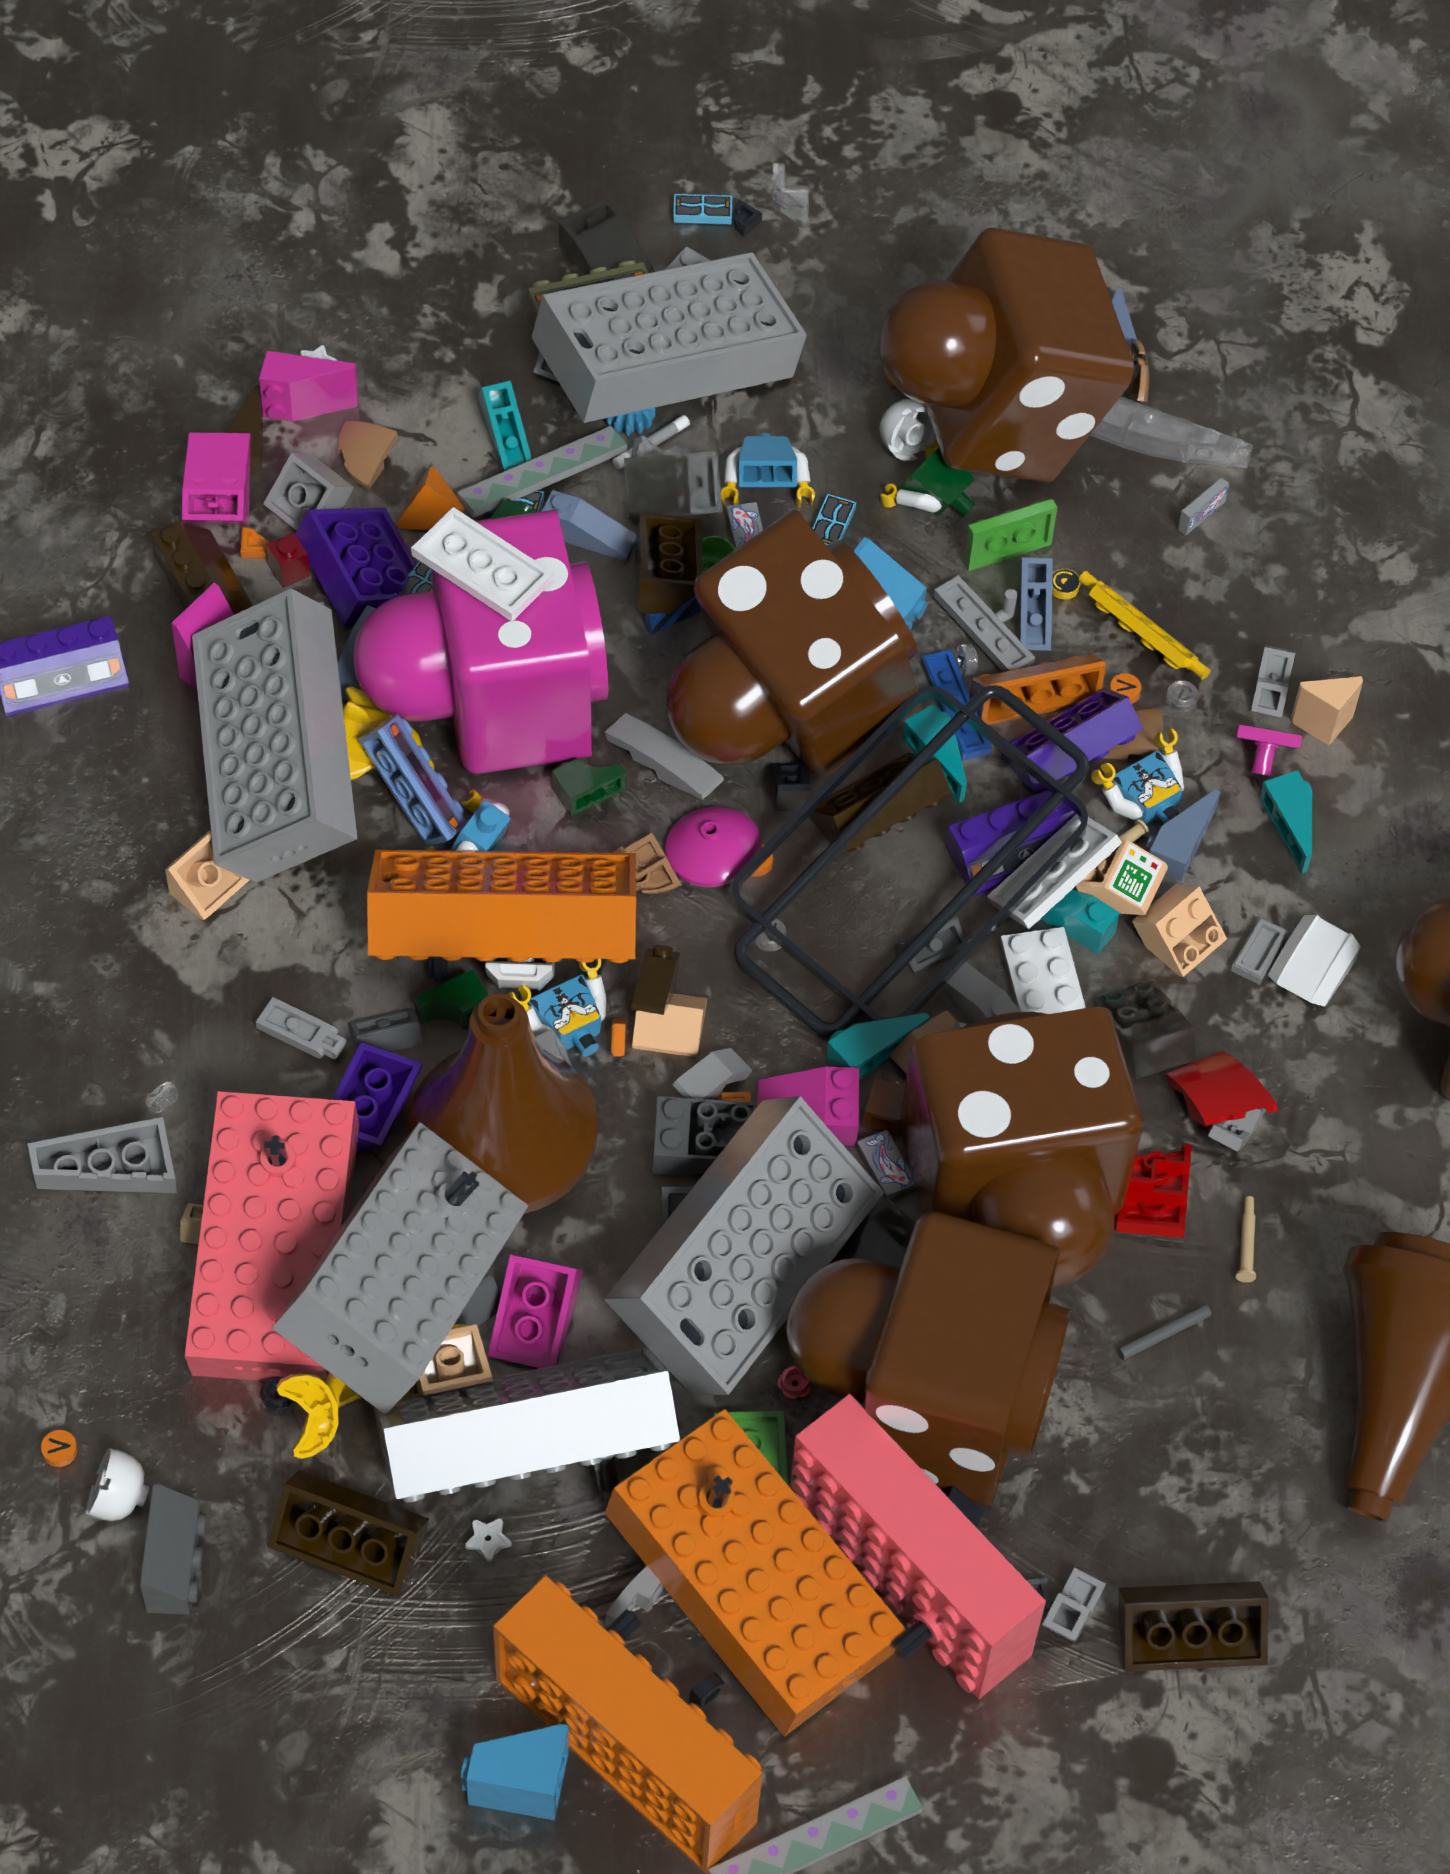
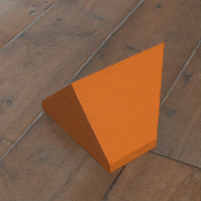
M431 466L415 487L395 525L397 529L430 530L453 507L460 512H463L465 508L438 470Z

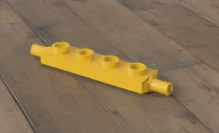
M1084 571L1080 575L1079 582L1091 590L1088 595L1096 600L1095 606L1107 614L1112 613L1119 619L1117 623L1129 632L1135 631L1142 637L1140 641L1146 647L1153 651L1157 649L1165 655L1163 660L1175 669H1190L1202 680L1208 677L1211 669L1201 663L1196 655L1108 585L1093 577L1088 571Z

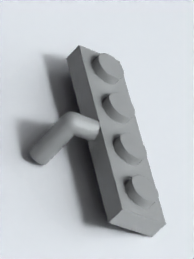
M959 575L934 589V598L1003 672L1013 668L1022 669L1034 665V655L1004 624L1015 613L1017 592L1015 590L1009 589L1005 592L1003 609L994 614Z

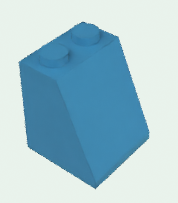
M864 537L854 550V553L881 584L911 631L914 619L916 617L921 618L927 608L928 602L925 601L926 587L870 539Z
M559 1724L474 1744L472 1756H465L461 1772V1778H463L462 1791H467L468 1805L555 1820L569 1754V1725Z

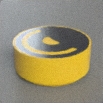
M1058 569L1053 572L1052 595L1062 600L1074 598L1078 594L1080 587L1077 573L1070 569Z

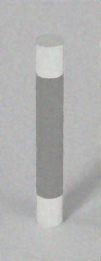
M685 415L680 416L614 458V466L620 470L689 426V419Z

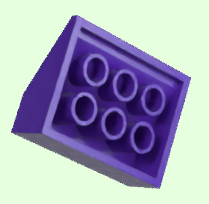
M386 508L319 509L307 511L295 535L307 551L309 563L344 626H354L367 605L378 608L390 599L406 595L395 593H399L406 587L409 581L408 575L417 563Z

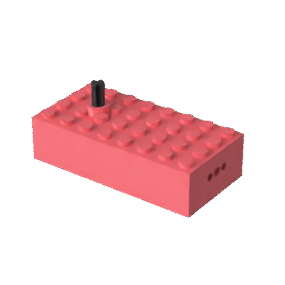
M218 1091L185 1349V1359L192 1376L267 1381L273 1377L285 1378L289 1375L305 1373L316 1375L322 1380H326L330 1373L273 1330L272 1327L350 1214L359 1131V1119L355 1101Z
M850 1394L795 1436L790 1488L850 1562L860 1570V1574L873 1589L876 1588L884 1596L883 1600L892 1613L900 1614L908 1622L907 1626L909 1629L891 1643L899 1657L905 1660L927 1643L932 1648V1654L938 1663L944 1667L948 1665L956 1674V1680L962 1689L967 1693L973 1692L980 1699L1032 1656L1046 1603L1045 1599Z

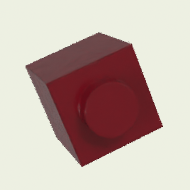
M294 532L266 544L269 568L282 588L310 576L308 553Z

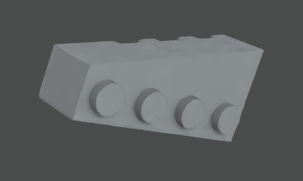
M163 1117L28 1143L37 1189L177 1193L176 1179Z

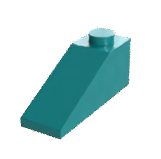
M511 381L482 387L478 393V399L487 430L503 472L532 460Z
M934 703L904 722L902 739L915 754H918L951 720V717L946 712H942ZM954 734L935 753L933 758H938L952 792L950 794L958 803H961L965 799L967 781L956 734Z
M1297 770L1264 781L1259 800L1302 874L1307 872L1312 857L1313 793L1309 782L1304 781Z
M1071 890L1041 919L1054 928L1064 927L1067 936L1098 955L1116 933L1120 912L1093 895Z
M927 1013L854 1024L845 1031L839 1030L830 1037L826 1058L834 1067L860 1068V1080L890 1060L892 1052L908 1034L928 1022L930 1017Z

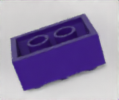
M362 1042L360 1043L332 1100L355 1101L359 1119L356 1154L382 1149L423 1067L422 1063Z

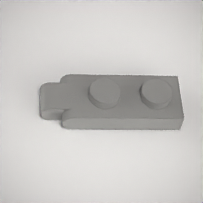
M272 997L256 1021L257 1029L319 1059L323 1055L336 1059L347 1044L343 1037L337 1035L339 1031L336 1027Z

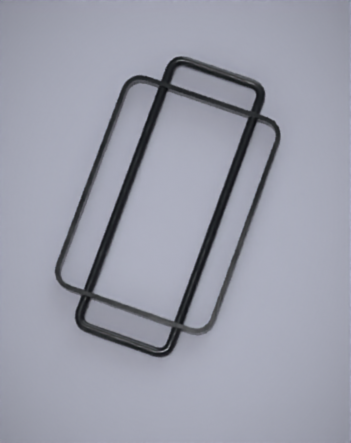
M990 685L982 688L965 705L940 687L928 686L918 689V692L906 699L734 878L732 886L734 904L753 923L735 944L734 957L737 964L811 1029L821 1035L832 1036L839 1030L847 1029L859 1015L863 1016L868 1022L890 1019L875 1013L868 1005L1048 816L1064 802L1079 816L1081 824L1077 830L913 1003L896 1017L917 1014L1085 835L1088 813L1085 805L1071 792L1084 780L1088 773L1089 761L1087 755L1017 696L1002 686ZM988 699H1000L1076 762L1075 771L1060 784L979 718L975 712ZM926 700H937L952 710L956 715L762 915L742 899L740 888L744 882L916 705ZM966 722L1053 794L872 984L857 997L771 923ZM762 932L850 1005L836 1021L832 1023L822 1021L747 956L748 947Z

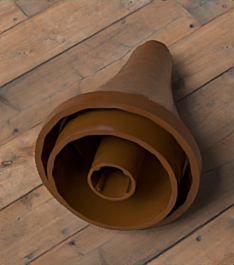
M504 993L491 994L474 1008L463 1046L459 1051L438 1063L427 1074L416 1090L409 1110L408 1134L421 1122L526 1203L528 1208L524 1214L546 1207L567 1194L584 1176L590 1166L597 1144V1111L586 1082L569 1063L542 1049L532 1032L525 1008L512 996Z
M1382 1232L1377 1234L1374 1245L1351 1247L1343 1267V1273L1349 1288L1355 1328L1358 1394L1353 1451L1346 1482V1489L1352 1492L1347 1509L1355 1514L1379 1522L1389 1521L1393 1506L1402 1507L1418 1470L1439 1433L1450 1420V1243L1403 1232Z

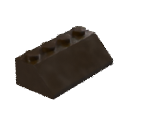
M639 513L635 539L637 611L648 614H669L695 597L694 582L703 573L701 519Z
M178 522L151 533L154 556L184 610L213 583L220 587L234 615L253 606L209 529Z
M908 752L827 797L809 815V818L831 844L917 754ZM932 757L843 850L852 852L860 849L865 845L864 841L871 837L887 834L891 830L890 827L894 824L912 820L917 816L916 812L923 808L937 806L943 801V797L952 793L938 758Z
M299 1470L284 1485L267 1547L399 1596L421 1551L430 1519Z
M1260 1581L1118 1588V1622L1125 1672L1268 1665V1596Z

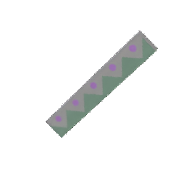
M609 426L457 492V498L468 513L475 518L498 508L507 497L514 501L627 451V443Z
M905 1776L710 1868L708 1874H793L922 1813L923 1807Z

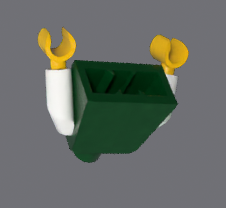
M937 439L933 441V448L929 445L925 447L926 460L900 486L901 490L897 492V487L889 483L885 486L887 495L880 494L881 504L884 507L890 508L900 504L928 511L939 516L951 505L964 517L976 505L963 492L974 481V477L971 472L954 470L946 465Z

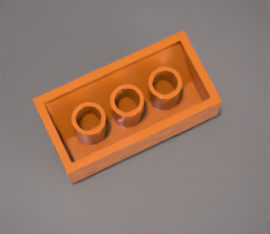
M1089 654L1071 656L1068 659L1055 662H1042L1036 666L1022 669L1013 668L1007 672L993 675L984 674L972 679L970 695L972 698L982 688L997 685L1008 689L1037 714L1070 708L1102 689L1106 664L1104 660ZM998 698L988 699L977 710L979 717L988 725L1022 718Z

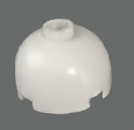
M902 399L891 405L881 419L879 426L881 440L889 452L896 458L903 461H913L918 458L913 454L923 449L925 451L927 445L933 447V441L936 440V436L924 403L913 399Z
M108 1448L98 1467L96 1474L99 1475L96 1483L91 1487L86 1514L100 1520L116 1521L130 1515L136 1505L141 1507L144 1505L149 1486L144 1485L145 1474L143 1468L134 1456L118 1449Z

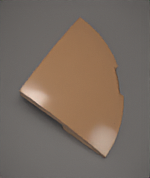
M1131 338L1129 350L1133 359L1134 373L1128 399L1147 402L1149 392L1148 361L1143 344L1139 340Z
M346 421L340 431L338 450L345 460L343 465L349 476L363 487L370 489L384 469V459L398 441V432L368 422Z
M1163 709L1135 711L1144 730L1135 734L1136 737L1131 742L1124 745H1116L1109 749L1108 755L1103 758L1128 761L1129 754L1148 756L1157 750L1161 753L1162 748L1155 744L1154 737L1159 732L1163 735Z
M653 833L648 834L625 849L622 846L611 852L636 853V891H641L643 894H659L682 886Z

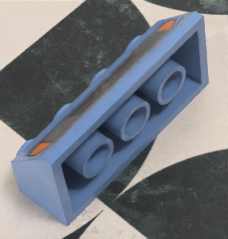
M399 715L387 718L357 739L425 845L431 846L449 841L467 824L463 817L464 810L456 800H452L446 791L447 784L439 773H435L430 766L428 753L422 746L416 744L411 736L413 732L410 725L403 718L400 719Z

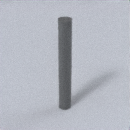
M1203 1304L1118 1347V1355L1122 1360H1125L1210 1317L1211 1311L1206 1304Z

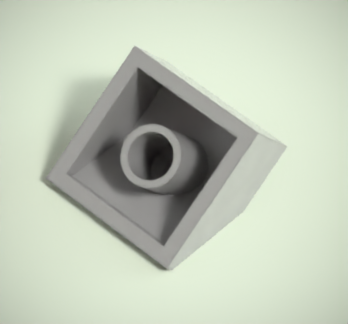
M291 453L263 504L295 530H298L308 510L343 509L354 487L314 455Z

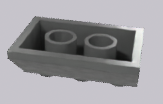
M153 1484L140 1587L147 1613L190 1615L191 1602L197 1603L199 1596V1581H194L195 1569L202 1568L203 1547H198L199 1536L206 1535L207 1514H202L198 1500L160 1484Z

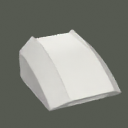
M1304 915L1279 954L1268 976L1276 984L1299 997L1325 1007L1356 962L1361 946L1352 933H1347L1321 919L1318 915Z
M495 957L492 961H486L485 968L487 976L499 989L502 987L518 988V986L524 985L529 989H538L540 991L553 979L555 962H546L542 958H529L526 961L516 962L511 961L509 958Z

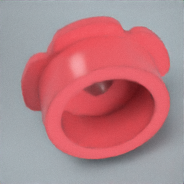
M797 1366L787 1368L778 1378L779 1389H782V1394L789 1399L804 1398L811 1391V1382L802 1374ZM796 1381L798 1382V1385L793 1386L792 1382Z

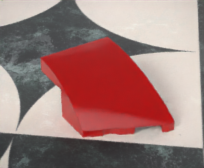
M1223 1050L1166 1073L1168 1085L1184 1093L1189 1118L1204 1126L1243 1119L1247 1111L1264 1108L1268 1113L1278 1111L1275 1100L1253 1073L1240 1061Z
M1192 1144L1182 1145L1181 1151L1163 1154L1161 1150L1146 1155H1136L1125 1202L1122 1209L1118 1212L1116 1232L1184 1238Z

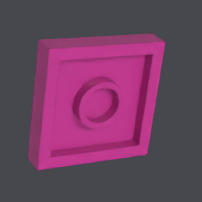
M1244 725L1236 726L1234 736L1237 739L1254 741L1257 747L1251 773L1271 776L1275 749L1279 748V746L1299 749L1302 740L1301 735Z

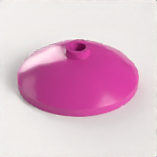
M721 806L700 808L686 814L674 824L665 842L666 857L676 875L690 884L701 887H719L733 883L738 872L761 849V837L755 823L744 813Z

